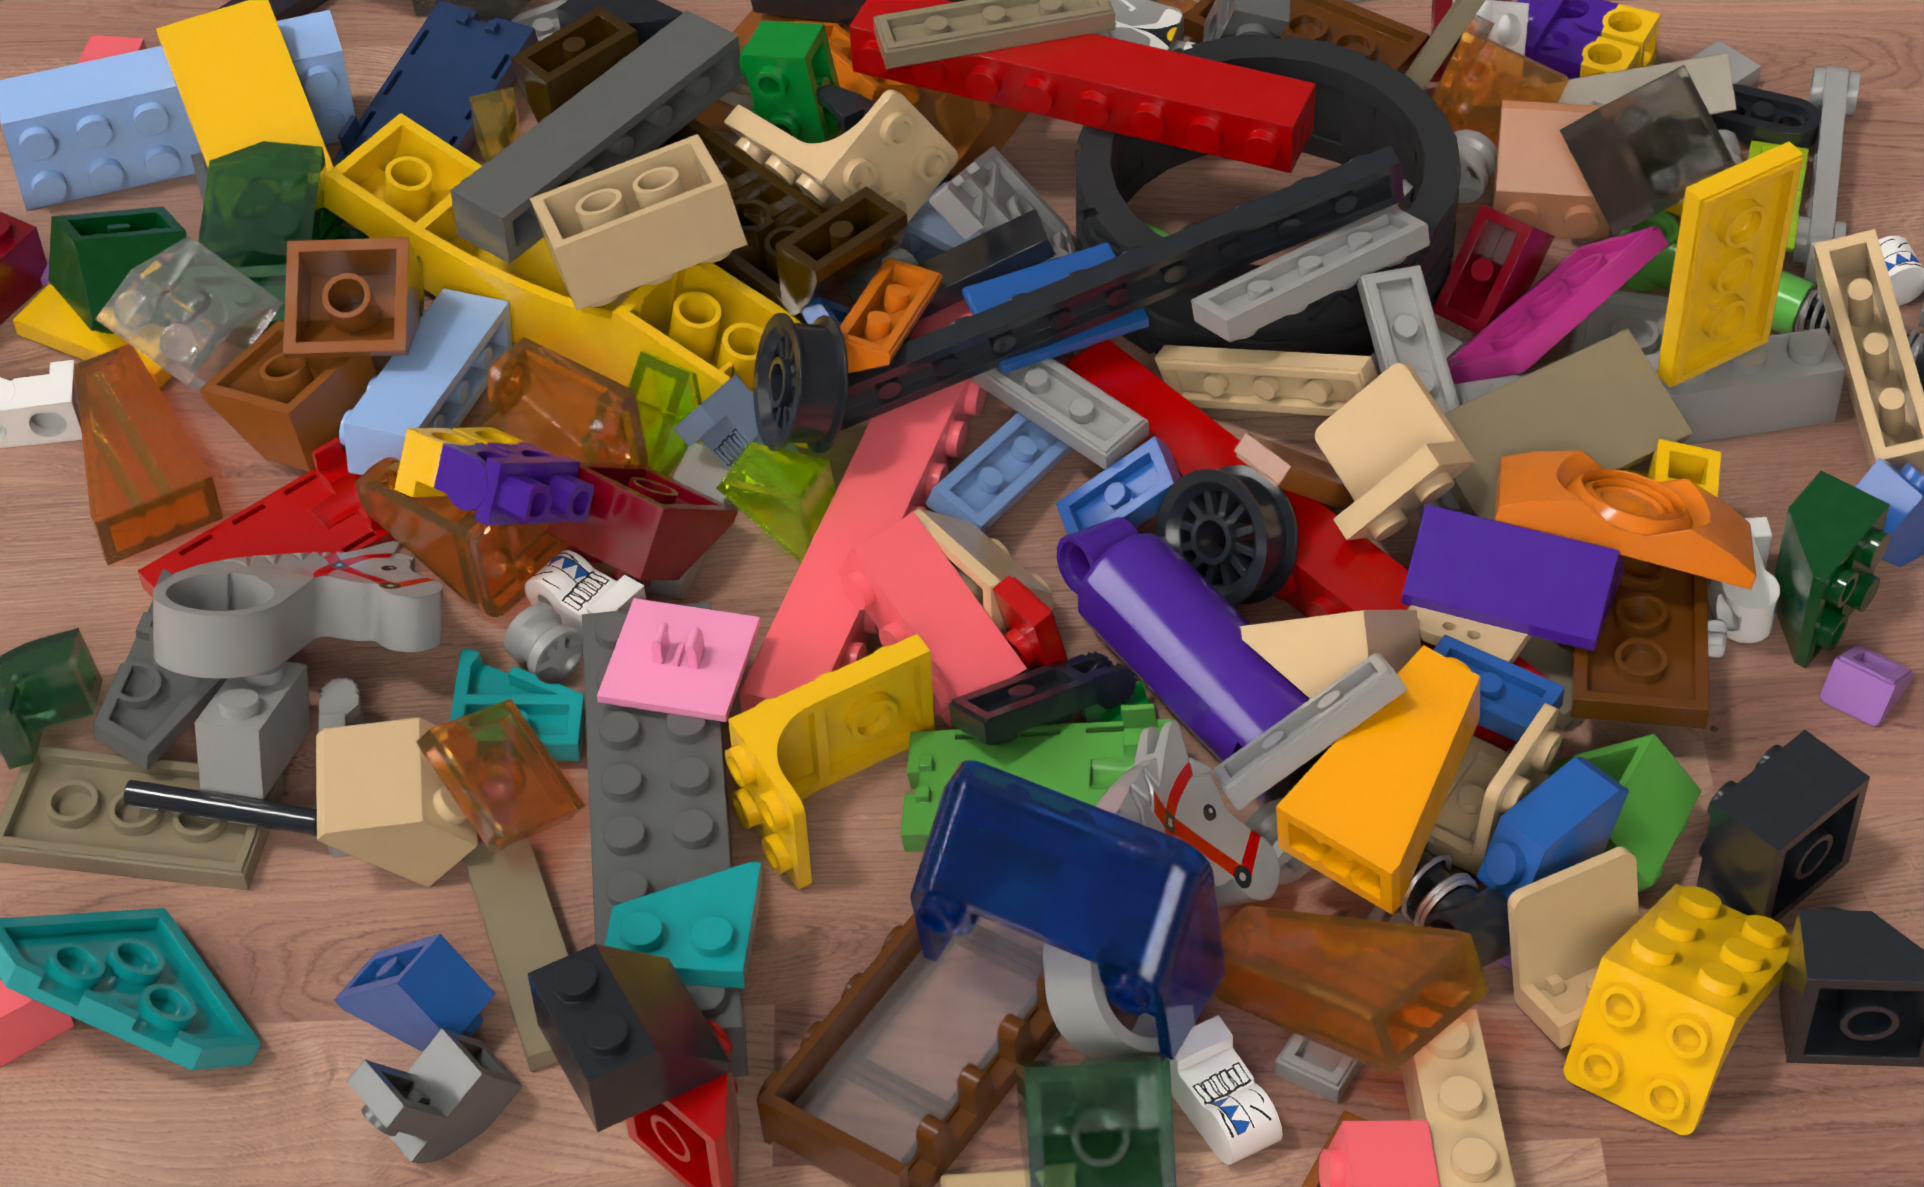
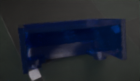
M966 760L958 765L943 789L910 894L924 958L937 962L953 935H967L971 933L979 918L982 917L1098 964L1100 979L1106 988V995L1116 1007L1129 1014L1142 1015L1146 1013L1155 1017L1160 1055L1174 1060L1225 973L1214 872L1210 862L1199 850L1181 839L993 766L973 760Z

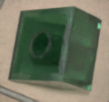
M262 141L210 160L195 270L287 264V241L320 240L324 210L325 174H327L323 147Z
M1156 1054L1016 1062L1019 1136L1026 1187H1177L1169 1059Z

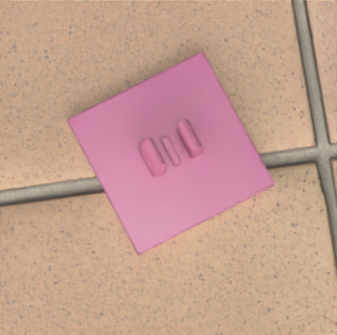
M633 598L597 694L598 703L727 722L760 626V617Z

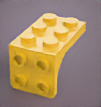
M918 634L893 645L883 646L867 657L836 671L823 673L805 685L776 698L766 699L754 708L728 719L732 748L725 750V758L729 770L736 781V791L730 793L734 812L745 829L754 827L762 838L761 843L764 854L777 875L786 872L797 889L812 884L806 812L802 802L813 793L909 749L911 732L935 730L931 651Z
M1676 883L1602 956L1569 1049L1563 1072L1566 1079L1572 1084L1679 1135H1689L1700 1123L1715 1081L1738 1034L1752 1013L1782 980L1792 935L1786 933V929L1771 918L1761 915L1748 916L1721 904L1720 898L1711 891L1696 886L1683 887Z

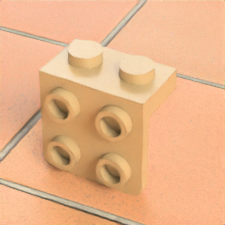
M1395 363L1319 425L1315 431L1317 444L1355 501L1333 519L1346 540L1373 537L1375 541H1381L1392 536L1408 523L1407 516L1422 504H1428L1447 493L1455 485L1453 479L1475 462L1414 368L1408 363Z
M1545 703L1511 753L1475 736L1471 738L1430 837L1434 841L1432 854L1436 856L1450 855L1452 864L1477 876L1500 817L1550 777V775L1545 774V771L1553 762L1562 741V735L1554 732L1559 713L1558 708Z
M1622 846L1521 887L1510 895L1507 902L1514 1002L1560 1049L1572 1044L1602 956L1639 921L1636 857Z

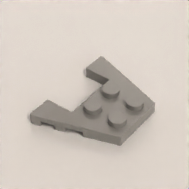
M994 146L975 159L930 198L929 203L965 240L977 231L983 234L1036 209L1051 244L1066 250L1069 254L1076 252L1069 226ZM1093 345L1072 352L1077 356Z

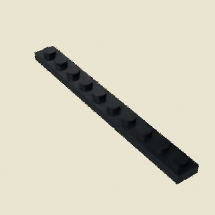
M1391 145L1370 154L1358 155L1348 163L1313 177L1302 178L1289 187L1257 200L1243 202L1235 209L1200 223L1189 224L1176 233L1144 246L1130 248L1120 256L1088 269L1074 271L1061 280L1029 293L1015 295L1007 302L972 316L961 317L948 326L916 339L905 340L889 365L848 373L847 403L840 431L996 368L1003 360L1050 346L1402 202L1405 199L1401 162Z

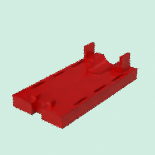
M336 437L312 451L315 469L138 570L142 587L153 598V590L163 569L175 574L196 565L246 556L319 552L321 554L323 552L333 553L335 551L345 553L390 541H399L402 544L419 534L416 516L405 506L404 501L393 492L391 487L382 490L372 477L348 472L346 451L343 452L340 439Z

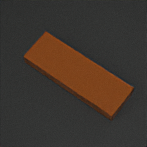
M1247 432L1234 450L1239 459L1276 487L1345 510L1355 502L1332 465L1326 461Z

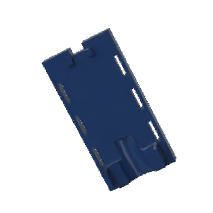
M439 0L360 120L358 121L356 116L351 115L338 134L342 147L334 159L340 162L400 113L467 155L517 78L513 70L511 57L539 42L535 28L496 17L494 21L489 19L487 23H483L480 21L477 11Z

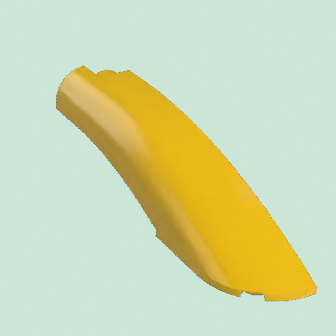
M402 113L397 115L325 174V208L369 236V238L409 237L416 256H420L423 262L424 289L437 297L444 288L509 301L512 342L589 380L685 417L735 374L753 393L754 370L759 342L766 324L773 315L785 313L791 317L794 323L802 324L782 307L714 263L704 262L676 272L666 282L656 285L645 284L621 293L617 299L609 304L599 307L588 306L576 310L551 257L544 237L509 264L458 236L450 190L482 167V165ZM794 443L795 446L808 448L807 443Z

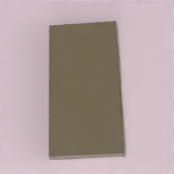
M1628 328L1444 413L1475 460L1472 465L1453 479L1455 485L1450 491L1463 513L1494 521L1497 469L1502 456L1532 451L1583 450L1604 469L1624 471L1652 458L1659 439L1683 443L1693 434Z
M30 745L0 814V862L249 890L270 829L130 807L124 804V790L129 780L200 790L198 763L159 759L147 771L120 754ZM281 773L265 798L257 800L281 802L286 788L283 773Z

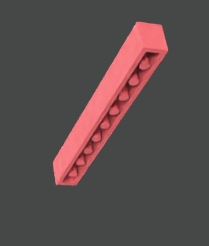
M965 299L919 320L910 339H916L948 326L961 317L972 316ZM973 377L871 418L739 691L741 713L754 708L766 699L776 698L805 685L823 673L836 671L867 657L866 644L871 633L878 635L879 629L865 610L857 609L849 601L842 587V577L838 572L852 548L906 517L916 509H929L925 503L932 489L949 474L948 465L952 457L960 458L964 451L968 434V422L971 415L979 416L983 409L987 391L975 384Z

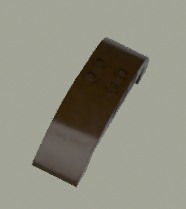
M599 6L511 57L514 73L537 122H541L546 116H549L578 94L584 87L616 65L622 58L639 47L637 30L602 6ZM693 119L657 148L660 149L696 134L699 135L727 182L748 244L732 250L729 256L713 263L782 307L792 316L802 312L816 297H825L892 253L902 240L908 226L907 213L867 186L830 210H826L696 119Z

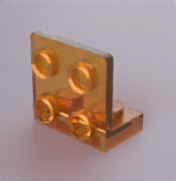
M1475 15L1465 29L1432 99L1436 102L1438 110L1441 109L1454 132L1458 130L1480 132L1487 136L1497 148L1502 100L1558 103L1568 84V77L1488 39L1495 23Z

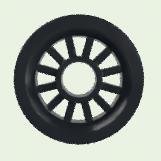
M777 313L769 319L763 330L755 362L754 411L761 440L767 449L774 452L783 450L788 443H807L813 452L825 453L833 446L839 435L847 403L848 360L842 331L836 320L831 316L822 315L813 324L794 323L791 317L785 313Z
M1230 465L1218 470H1195L1176 481L1162 501L1157 518L1156 535L1166 539L1232 606L1265 601L1275 595L1287 582L1294 568L1298 552V527L1294 510L1283 489L1276 487L1250 466Z

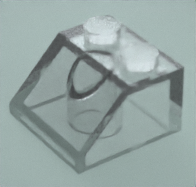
M188 236L130 270L95 320L185 385L201 393L200 388L263 333L283 305V302Z

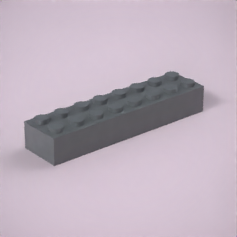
M711 602L683 605L712 610ZM629 610L582 614L595 944L604 946L612 906L733 867L723 723L715 720L598 703L597 701L599 688ZM685 985L704 1018H709L716 1022L730 1039L733 1048L730 1053L733 1077L749 1076L742 988Z

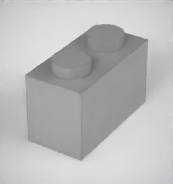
M285 661L277 668L261 674L227 678L195 721L200 790L257 799L265 798L311 732L307 664Z

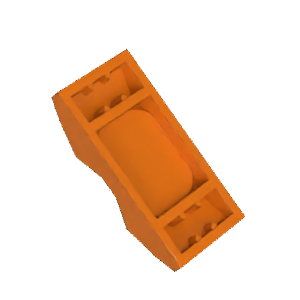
M1583 450L1532 451L1502 456L1500 459L1496 480L1495 521L1620 550L1621 555L1742 588L1752 589L1756 578L1750 523L1726 502L1689 479L1657 482L1633 472L1604 469Z

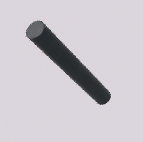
M129 780L124 790V804L130 807L317 836V809L137 780Z

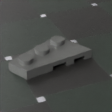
M163 569L156 585L173 574ZM153 600L148 612H143L136 628V638L126 661L120 664L94 722L95 740L147 771L197 720L227 680V678H200L178 674L163 668L154 660Z

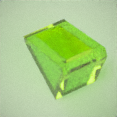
M640 351L604 463L645 465L669 476L681 462L689 447L673 428L702 404L696 373L647 351Z
M750 442L743 448L716 488L800 563H802L836 492L829 460L787 450L774 452L770 451L769 446Z

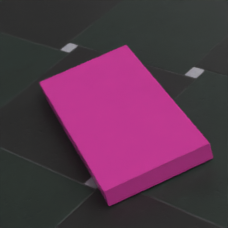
M1652 226L1577 247L1447 360L1453 384L1510 376L1528 370L1668 245L1660 228Z

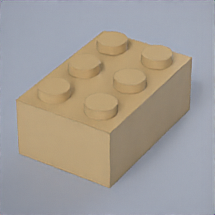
M698 134L530 198L551 257L576 310L588 306L599 307L609 304L617 299L621 293L645 284L656 285L666 282L678 271L701 262L713 263L729 256L732 250L748 245L727 182Z

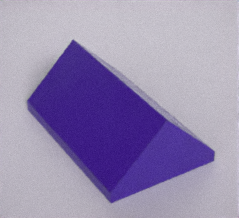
M1426 504L1405 581L1401 604L1413 605L1594 651L1623 576L1625 561L1620 550Z

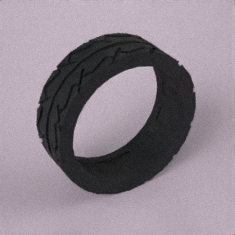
M1275 35L1230 36L1191 44L1192 48L1186 50L1182 48L1173 50L1182 54L1316 83L1314 130L1302 153L1343 165L1358 155L1370 154L1391 145L1401 162L1402 180L1405 179L1413 186V189L1404 197L1405 200L1398 204V207L1402 211L1428 224L1430 245L1407 256L1402 263L1384 267L1374 273L1420 265L1433 309L1451 270L1448 258H1453L1461 163L1457 136L1441 109L1438 110L1436 102L1411 78L1376 59L1373 62L1367 54L1326 41L1286 36L1285 39H1278ZM1083 125L1077 143L1082 145L1081 151H1075L1076 251L1078 252L1108 242L1117 257L1130 248L1144 246L1164 238L1155 233L1132 213L1127 203L1145 184L1168 169L1210 154ZM1254 264L1245 265L1143 307L1149 317V327L1121 335L1147 353L1152 354L1155 352L1156 355L1164 345L1370 356L1375 352L1357 283L1349 289L1335 291L1308 304L1307 308L1302 312L1286 315L1259 328L1254 335L1241 340L1228 342L1194 321L1192 299L1262 266Z

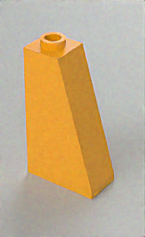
M1424 645L1397 674L1408 690L1335 741L1276 806L1278 848L1392 915L1401 906L1480 719V676L1472 672L1462 661L1452 657L1446 658Z

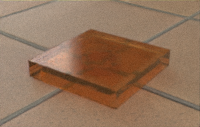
M512 699L431 728L416 741L418 747L491 852H495L572 819L585 807V804Z

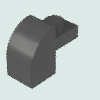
M443 1028L407 1072L363 1060L347 1080L350 1087L365 1103L361 1109L364 1117L378 1130L387 1134L410 1162L428 1163L443 1159L482 1134L522 1087L520 1082L483 1041Z

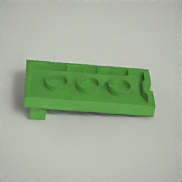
M1154 704L1121 705L1123 721L1039 725L1018 733V737L1015 740L1001 745H986L960 729L911 732L907 776L911 789H916V793L904 794L901 839L905 852L963 849L967 840L975 833L981 834L998 813L1065 845L1073 844L1103 795L1125 772L1134 766L1142 730L1154 726L1160 736L1163 725L1166 722L1173 721V718L1157 719Z

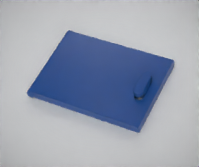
M1106 242L978 284L966 286L962 289V295L972 315L1007 302L1015 295L1029 293L1061 280L1074 271L1088 269L1116 256L1109 243ZM1140 308L1050 346L1003 360L999 363L998 367L1001 373L1006 374L1049 358L1149 327V317L1144 308Z

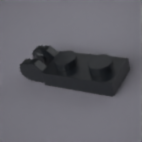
M1096 651L1093 653L1088 652L1086 656L1081 654L1062 662L1058 661L1049 666H1042L952 699L951 703H949L951 725L986 745L1006 744L1015 740L1020 732L1042 724L1065 722L1073 716L1074 712L1097 704L1108 710L1118 706L1119 702L1124 704L1125 700H1130V696L1134 695L1138 679L1135 678L1136 673L1132 672L1131 668L1119 663L1113 665V662L1108 659L1109 657Z

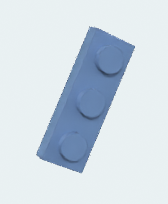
M1018 412L932 489L925 504L936 513L970 521L984 533L1074 449Z

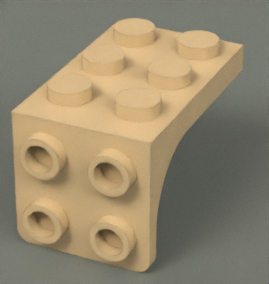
M892 89L885 91L854 127L839 137L822 143L802 142L739 104L724 121L740 137L735 144L736 148L761 165L765 164L774 174L826 210H830L867 186L907 213V220L909 222L958 160V153L953 146L904 95Z

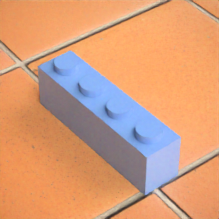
M442 289L430 307L423 310V316H420V322L408 355H392L380 374L371 378L365 394L353 410L350 409L344 414L340 425L339 439L340 443L346 448L348 472L396 482L407 428H449L453 430V428L460 426L513 351L509 301Z

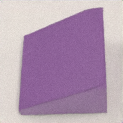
M1855 645L1835 658L1820 693V699L1823 703L1871 726H1877L1886 718L1911 683L1915 673L1912 672V669L1866 647Z

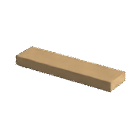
M1164 345L1155 356V361L1164 382L1196 407L1331 416L1378 377L1371 356Z

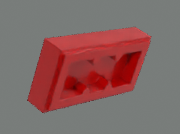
M1010 575L992 589L1007 631L1004 637L1028 671L1042 666H1049L1058 661L1068 660L1053 611L1016 577L1013 578Z

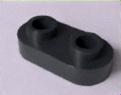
M1733 84L1736 111L1704 116V122L1712 132L1729 130L1737 136L1738 140L1751 143L1752 140L1782 145L1790 141L1795 147L1808 148L1815 142L1820 123L1818 109L1807 100L1739 84Z

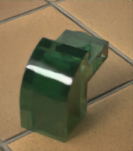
M79 628L24 643L0 656V752L9 769L35 762L45 727L94 715L103 679Z

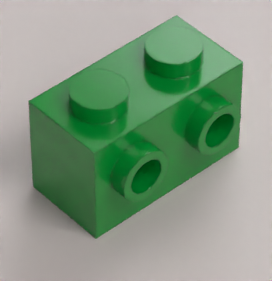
M761 21L751 39L743 46L740 53V70L743 77L748 80L753 99L752 113L805 143H822L835 138L840 130L838 119L826 107L819 105L816 96V89L827 84L840 87L825 25L818 23Z

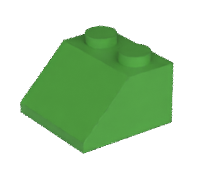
M1655 734L1557 759L1548 773L1550 776L1574 757H1584L1629 790L1604 852L1620 846L1628 849L1636 857L1638 892L1651 887L1662 875L1663 863L1677 837L1687 828L1689 823L1688 816L1702 790Z

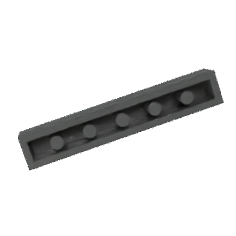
M685 11L451 189L458 236L507 263H512L544 237L530 198L654 151L742 82L739 36L700 16Z

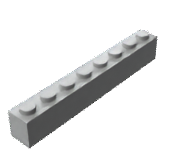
M1818 328L1772 335L1769 337L1768 343L1676 386L1669 387L1664 381L1661 380L1693 432L1682 443L1688 445L1835 422L1846 369L1826 329ZM1660 353L1645 355L1657 374ZM1530 373L1454 384L1459 406Z

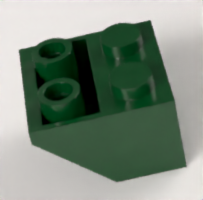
M163 206L51 216L48 281L91 331L116 334L125 331L127 327L156 325L172 328L182 323V271L195 270L186 230Z
M1820 471L1788 508L1774 574L1780 585V596L1776 613L1794 663L1805 669L1822 648L1831 651L1837 645L1846 629L1848 617L1855 609L1860 612L1865 611L1872 602L1880 584V578L1874 575L1875 567L1884 556L1891 539V535L1884 531L1890 504L1823 471Z

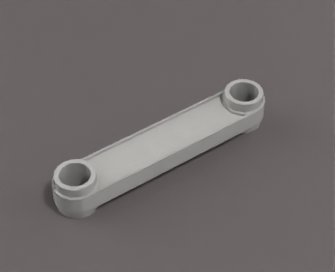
M1826 65V68L1814 66L1808 101L1818 109L1820 123L1815 141L1808 217L1799 216L1795 247L1791 262L1803 264V267H1807L1811 243L1836 239L1846 235L1847 222L1835 220L1845 116L1854 117L1861 72L1849 71L1850 68Z

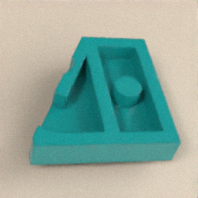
M461 649L448 731L454 732L473 742L474 761H581L586 719L584 694L560 684L544 683L535 674L515 666L509 673L483 664L480 652L473 649Z
M748 862L612 906L605 946L669 958L685 985L745 989L763 882L761 862Z

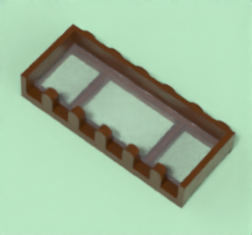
M1000 813L993 818L981 834H973L965 843L959 860L943 879H936L929 885L924 893L921 905L904 925H898L891 930L884 941L881 953L864 973L858 972L849 980L844 988L841 1000L823 1021H816L809 1027L801 1041L800 1049L781 1071L776 1070L766 1078L756 1100L764 1142L771 1144L774 1141L858 1187H934L1058 1030L1047 1003L1043 946L1046 918L1053 891L1071 847ZM1114 939L1111 940L1106 950L1103 972L1123 948Z

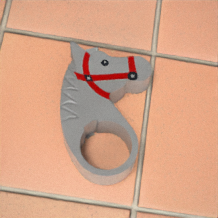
M390 541L345 553L336 551L333 553L323 552L321 554L319 552H305L219 560L179 571L160 582L153 590L154 660L169 671L192 677L218 679L261 674L277 668L312 640L324 636L353 641H376L386 649L399 652H421L433 649L442 642L443 585L439 581L415 573V557L401 554L399 541Z
M1176 720L1166 722L1161 729L1160 736L1154 726L1142 730L1134 766L1125 772L1103 795L1070 848L1057 878L1046 918L1043 966L1045 991L1051 1016L1062 1036L1073 1048L1088 1057L1098 1060H1111L1164 1050L1162 1046L1163 1040L1189 1029L1193 1023L1199 1000V977L1190 905L1191 892L1205 906L1220 910L1267 900L1275 894L1279 883L1280 866L1273 847L1265 838L1244 825L1227 810L1222 802L1219 790L1211 778L1212 768L1188 757L1181 729ZM1112 939L1120 943L1129 953L1140 977L1142 988L1141 1010L1132 1031L1124 1027L1116 1018L1108 1004L1104 991L1103 962L1106 950Z

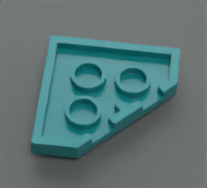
M165 908L0 918V979L7 988L192 1071L252 1064L262 1043Z

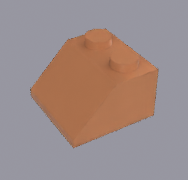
M1502 100L1492 208L1555 236L1554 238L1594 241L1608 239L1615 191L1620 107Z

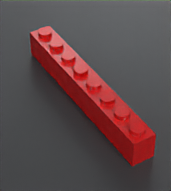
M866 0L849 26L853 72L1278 171L1292 173L1314 130L1316 83L1093 33L886 69L874 34L873 17L954 3L947 0Z

